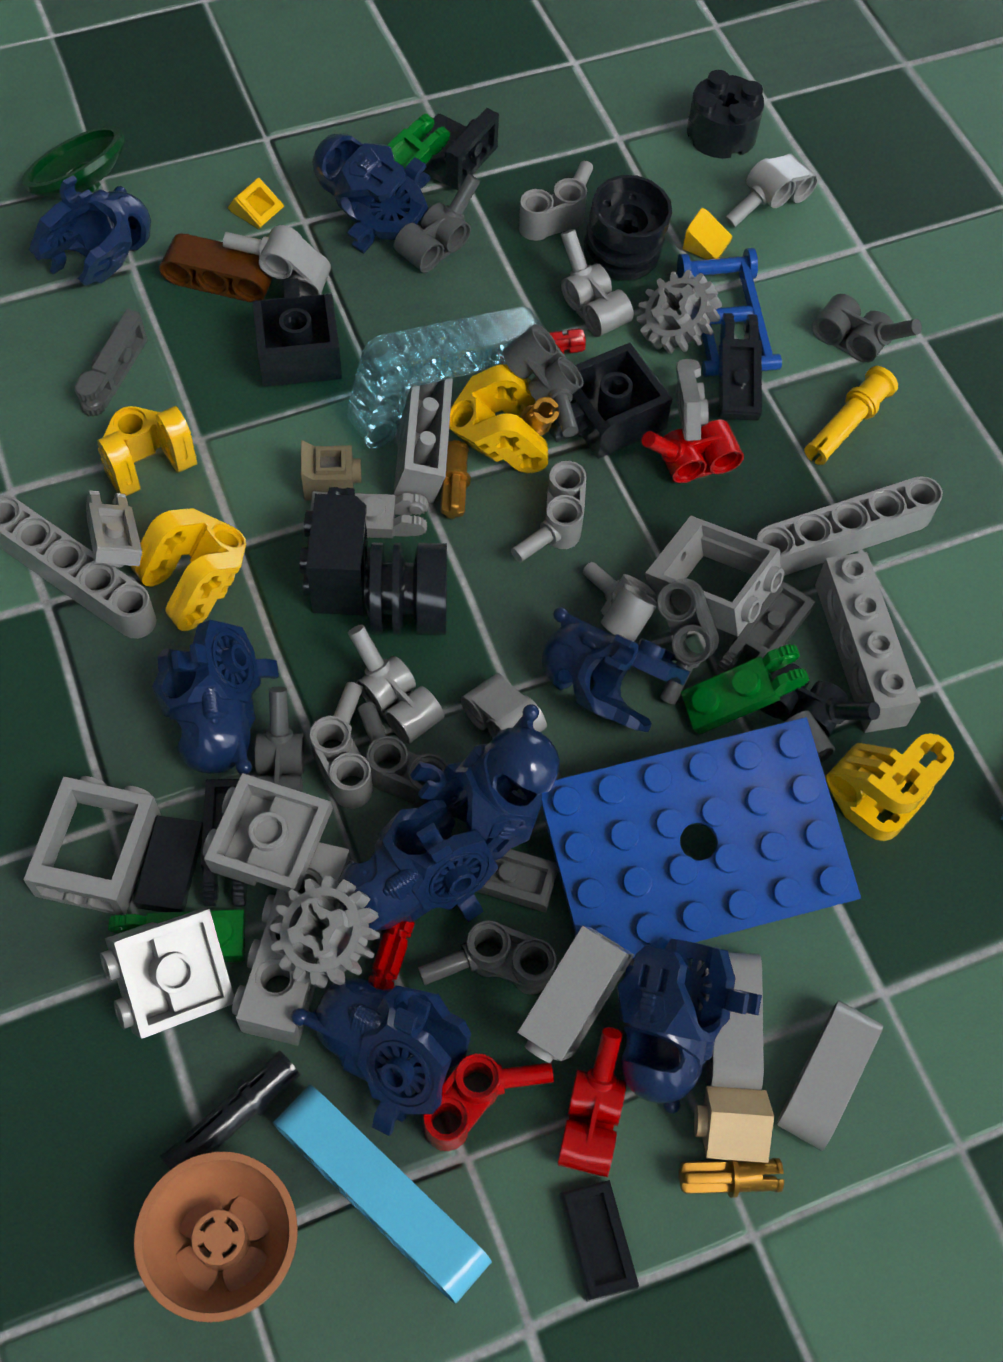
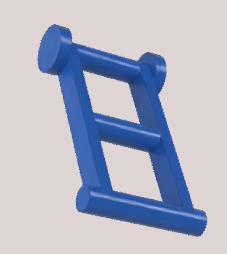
M746 248L743 252V257L690 261L688 254H679L677 259V275L679 278L683 277L686 270H690L694 277L699 273L715 275L739 272L747 306L718 308L716 311L721 317L720 321L710 322L709 325L712 328V324H721L724 313H733L735 322H745L748 314L757 315L759 340H761L762 371L780 370L782 367L781 355L772 353L753 280L757 277L758 257L755 248ZM703 333L701 336L707 361L702 362L703 376L719 375V355L714 334Z

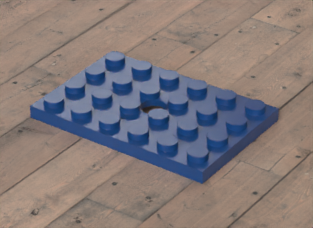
M807 717L555 780L549 792L542 793L541 800L543 803L541 807L575 936L582 926L593 928L633 953L634 957L632 959L645 946L664 949L671 939L695 943L861 899ZM702 824L714 833L716 848L708 859L694 860L683 852L680 845V837L687 826Z

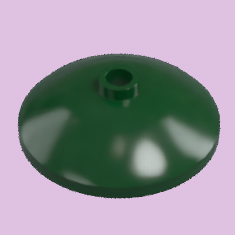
M103 126L76 135L57 145L36 160L24 173L22 184L26 191L31 194L45 197H61L59 190L62 181L74 175L77 178L75 184L76 193H82L88 189L94 192L101 185L99 181L106 177L113 169L123 150L125 137L120 128L116 126Z

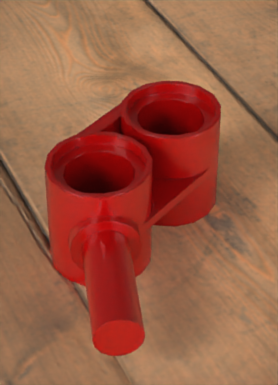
M714 420L702 426L701 440H684L682 429L671 431L664 437L648 431L642 437L643 446L661 454L672 479L676 483H687L707 475L729 472L738 467L744 459V454L728 422L725 420Z
M607 1027L602 1030L594 1068L588 1072L577 1069L568 1110L570 1117L566 1121L558 1166L608 1178L617 1137V1131H613L614 1126H618L626 1091L625 1081L617 1079L614 1074L622 1039V1033L618 1029Z
M475 1053L466 1056L443 1084L441 1105L433 1114H424V1133L427 1141L432 1147L440 1151L458 1149L465 1142L469 1131L484 1111L496 1101L498 1095L505 1094V1089L553 1083L552 1064L541 1063L502 1069L501 1064H497L493 1058L485 1054ZM480 1072L487 1075L491 1081V1086L486 1091L480 1093L473 1092L465 1086V1078L471 1073ZM451 1112L460 1119L461 1125L453 1133L442 1134L433 1127L432 1122L434 1118L441 1113Z

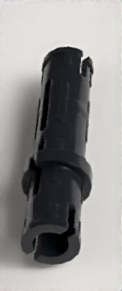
M279 1050L267 1064L246 1081L241 1079L234 1085L236 1090L187 1132L181 1140L160 1155L161 1159L171 1170L192 1157L214 1152L256 1114L261 1116L268 1110L266 1105L301 1074Z

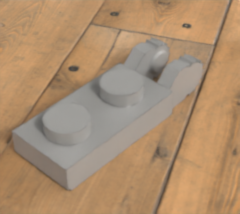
M682 359L676 362V399L683 437L686 441L701 440V425L708 424L709 420L708 400L705 399L703 382L697 383L696 378L701 376V366L696 360Z
M89 490L86 500V518L95 563H104L111 567H123L125 565L140 566L142 548L131 506H128L126 495L115 493L112 505L102 504L99 491Z
M312 492L311 511H313L315 493L327 494L328 492ZM355 493V496L367 506V538L419 537V535L426 533V520L415 516L427 512L428 501L425 496L417 495L416 493L414 495L402 493L397 497L388 494Z

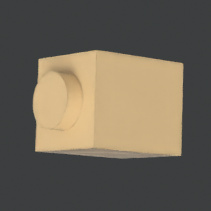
M706 1086L704 1106L696 1105L694 1114L695 1137H702L706 1158L769 1162L774 1114L767 1091Z

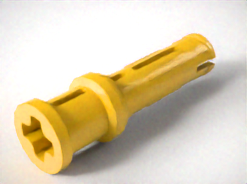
M873 366L867 371L865 380L861 385L853 387L847 393L846 404L804 448V452L809 460L812 461L820 453L821 455L815 460V464L824 465L833 452L863 419L866 420L876 415L879 411V404L885 398L893 396L898 390V382L893 373L882 366Z

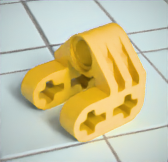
M507 364L493 366L472 376L451 407L449 429L474 450L496 462L504 459L520 472L536 473L542 471L548 465V443L520 418L521 412L527 406L533 405L536 402L529 390L528 384L531 380L518 377L509 369ZM501 410H502L504 413H506V414L495 415L496 412H499V411H501Z
M133 406L123 407L112 416L103 438L97 440L98 451L106 475L116 492L126 496L141 490L134 463L155 454L157 448H162L177 473L197 465L191 432L177 406L162 412Z
M194 508L166 511L158 515L149 525L140 543L142 548L140 566H131V569L145 586L153 587L161 584L171 576L182 555H190L191 563L183 572L165 609L166 614L179 630L188 631L205 621L217 599L225 597L228 587L234 581L235 574L241 568L246 539L233 526Z
M931 733L921 735L915 739L903 754L894 748L856 743L830 770L825 779L844 817L869 837L879 841H887L897 836L925 804L934 786L951 766L954 760V751L951 744L945 738ZM932 751L937 755V758L931 761L927 767H924L919 762L924 755ZM913 782L907 792H901L906 783ZM887 809L893 815L890 820L888 819L882 823L877 819V816Z

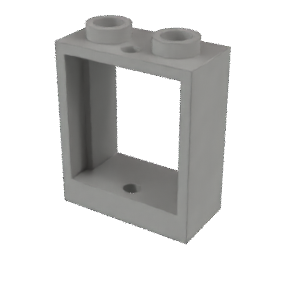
M690 516L645 572L647 585L655 591L657 602L658 595L663 587L678 579L687 578L703 556L751 574V578L733 602L704 591L715 627L739 636L748 622L753 623L756 620L762 603L770 593H775L779 589L783 581L784 570L781 568L780 549ZM675 589L673 591L671 599L674 607L680 611H688L691 606L689 594L682 589Z
M63 776L23 879L33 895L110 914L126 915L146 859L157 815L161 816L154 796L136 786H126L124 789L107 786L106 783L94 777L82 776L78 780ZM77 803L134 815L111 880L53 867Z
M582 926L517 1032L528 1039L524 1047L548 1063H551L553 1059L563 1061L574 1056L634 957V954L595 929Z

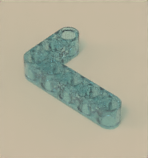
M524 306L377 336L369 341L362 352L346 416L367 448L377 449L383 447L397 433L411 387L478 373L499 364H506L503 358L504 348L533 324H538L542 327L543 325L531 309Z

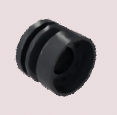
M619 175L607 179L597 188L592 201L589 215L590 221L584 238V252L591 266L596 263L600 264L606 270L609 277L616 280H635L647 276L656 268L672 216L671 200L664 189L652 180L637 175Z
M372 543L371 554L367 567H365L364 603L372 634H383L385 615H392L393 634L400 635L405 615H414L415 628L418 635H446L447 543H418L414 563H405L401 543H394L393 562H385L384 543Z

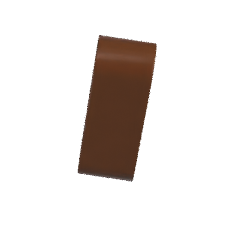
M182 233L173 237L159 265L161 275L172 284L253 303V300H263L274 278L260 268L258 263L259 255L224 248L223 242Z

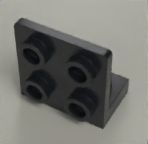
M486 108L476 119H472L467 127L442 114H437L433 118L435 124L432 131L421 142L441 126L450 132V140L437 155H432L433 157L426 163L427 167L423 172L459 190L466 175H473L498 148L499 113L489 108Z

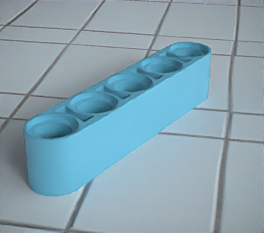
M309 1085L273 1122V1125L284 1138L454 1304L462 1298L492 1263L489 1256L467 1233L312 1085Z

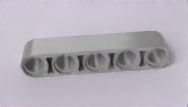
M914 477L768 525L761 529L756 540L780 549L781 568L784 570L785 576L824 563L826 558L847 555L927 527L940 504L943 491L941 486L929 477Z
M0 495V548L124 636L139 639L147 636L154 630L157 622L148 591L142 585L116 567H111L104 563H95L93 551L16 498L9 495ZM139 609L134 613H128L130 610Z

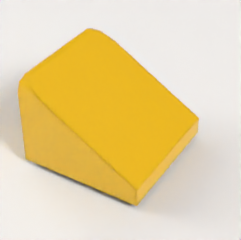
M257 178L237 195L228 206V209L233 214L257 229H260L284 208V204L260 178Z
M701 208L686 230L683 250L706 260L719 259L731 242L732 235L709 211Z

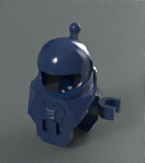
M348 134L329 135L320 142L315 150L312 161L313 171L320 185L335 197L338 206L355 222L347 234L355 240L352 246L363 254L370 248L375 236L380 239L395 240L405 225L409 223L417 224L429 209L421 188L431 178L423 172L427 167L426 164L416 157L404 169L402 165L395 161L390 146L381 143L362 144Z
M73 175L62 181L59 190L62 201L55 204L39 219L29 251L35 255L38 261L41 259H51L52 266L49 271L52 274L64 269L67 260L65 250L77 251L86 257L83 272L77 279L85 286L93 282L103 283L122 267L129 250L137 251L149 240L151 218L148 209L142 201L127 193L126 189L122 186H117L114 191L108 192L98 190L92 193L88 189L82 193H76L75 184L77 178Z
M563 607L555 609L553 616L557 622L561 623V627L549 637L542 653V667L552 684L560 691L573 684L576 703L604 719H611L637 731L649 732L652 725L649 718L629 707L621 697V684L626 673L634 666L664 681L671 679L680 685H684L690 671L672 662L673 660L677 661L674 657V652L641 638L639 644L622 635L616 634L614 636L568 614V611ZM591 675L595 681L592 691H590Z
M208 620L198 624L189 652L170 648L162 650L157 657L159 673L152 687L164 716L170 717L171 720H177L182 728L181 739L176 748L189 768L202 773L216 774L236 766L239 774H249L252 770V764L247 759L246 752L250 744V728L256 719L252 695L260 686L261 678H279L277 660L256 659L254 649L243 627Z
M533 704L524 707L522 717L513 728H506L500 731L489 744L475 746L463 762L448 764L444 771H441L435 765L419 762L410 774L412 780H420L425 783L418 792L421 799H428L427 803L431 800H444L452 816L467 823L468 832L477 830L490 849L494 860L501 859L511 848L530 840L543 803L541 800L542 793L551 790L559 772L560 759L555 746L549 738L536 731L533 727V722L539 715L537 706ZM521 789L525 795H521L516 791Z
M431 800L419 808L400 810L378 833L380 839L375 842V852L371 858L363 863H355L351 860L342 871L338 879V885L343 879L355 885V892L361 891L370 898V901L364 908H370L378 913L379 917L369 923V928L380 931L389 929L401 921L414 922L430 910L438 907L451 910L454 906L458 905L468 922L484 912L474 893L486 884L496 872L498 866L485 840L477 830L454 835L447 840H443L452 833L455 825V820L444 800ZM339 901L343 911L348 910L344 903Z
M671 939L664 949L645 946L636 953L634 964L628 965L625 978L617 985L619 1019L625 1022L624 1031L627 1034V1045L621 1057V1069L625 1084L642 1099L654 1103H662L666 1112L670 1114L679 1111L681 1107L679 1099L684 1098L694 1088L701 1076L703 1064L713 1056L715 1039L721 1028L730 1020V1011L739 1014L759 1015L762 995L734 989L736 978L728 950L679 939Z
M355 977L345 978V984L342 985L332 984L323 994L314 1012L298 1008L291 1014V1020L295 1025H306L316 1030L318 1039L328 1050L339 1057L341 1066L345 1071L368 1082L372 1098L381 1100L374 1115L372 1128L387 1136L393 1133L396 1119L403 1122L407 1114H433L442 1102V1088L447 1071L450 1067L458 1065L466 1057L471 1037V1031L465 1020L450 1013L439 994L402 986H395L393 989L385 990L376 989L370 981Z

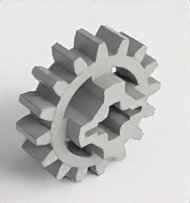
M686 270L683 277L679 278L674 271L671 272L670 281L666 283L659 278L657 280L659 288L655 291L647 289L645 293L648 295L649 300L640 302L638 305L643 314L637 316V321L642 327L640 331L646 340L650 341L657 350L664 347L668 353L672 354L675 347L679 345L683 352H687L689 342L694 341L699 346L702 344L700 335L703 333L712 335L714 331L709 324L710 322L720 321L721 317L716 309L722 307V302L717 296L718 292L711 281L708 282L702 273L694 277L690 270ZM678 308H679L680 311L682 312L681 315H679L678 312H677V309H678Z
M324 876L320 887L317 882L309 878L305 880L306 892L303 894L292 888L288 891L289 897L292 900L289 907L277 905L276 911L284 917L282 923L270 925V930L280 934L281 940L272 944L271 950L285 955L278 965L286 971H294L293 979L305 984L311 980L312 985L325 988L329 977L331 982L342 985L345 984L344 972L346 970L357 975L362 973L361 967L357 962L361 956L373 958L374 953L366 945L368 940L378 939L380 933L369 928V923L375 921L379 916L376 911L364 908L370 901V898L361 891L355 892L356 886L343 879L338 885L336 879L331 876ZM329 900L341 901L348 910H335V907L330 905ZM302 953H313L314 957L320 960V964L310 963L304 958Z

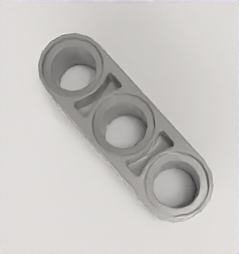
M728 952L736 978L734 989L760 994L762 999L759 1015L739 1014L730 1011V1020L721 1028L714 1042L713 1056L707 1060V1086L762 1090L764 1077L762 960L760 954Z
M838 1000L801 1070L776 1125L818 1150L823 1151L833 1136L880 1037L883 1024Z

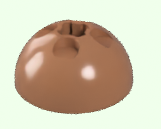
M211 1152L192 1157L178 1164L167 1172L152 1188L143 1203L136 1222L134 1253L136 1265L145 1287L164 1308L178 1316L193 1321L223 1322L241 1317L255 1310L279 1288L293 1262L298 1238L294 1204L280 1178L266 1165L249 1156L234 1152ZM233 1244L236 1245L237 1247H234L233 1250L229 1254L225 1255L226 1257L224 1258L223 1254L229 1251Z

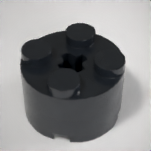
M724 70L711 71L708 78L701 81L693 92L687 125L688 137L690 135L694 140L693 146L705 155L720 159L731 158L732 153L742 151L741 155L749 152L756 143L763 113V86L757 81H749L739 76L729 75Z

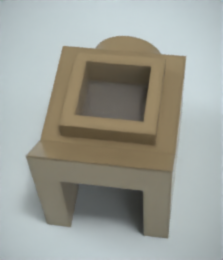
M301 440V479L304 500L312 501L313 491L328 492L329 487L354 488V483H362L361 458H353L352 445L313 446Z

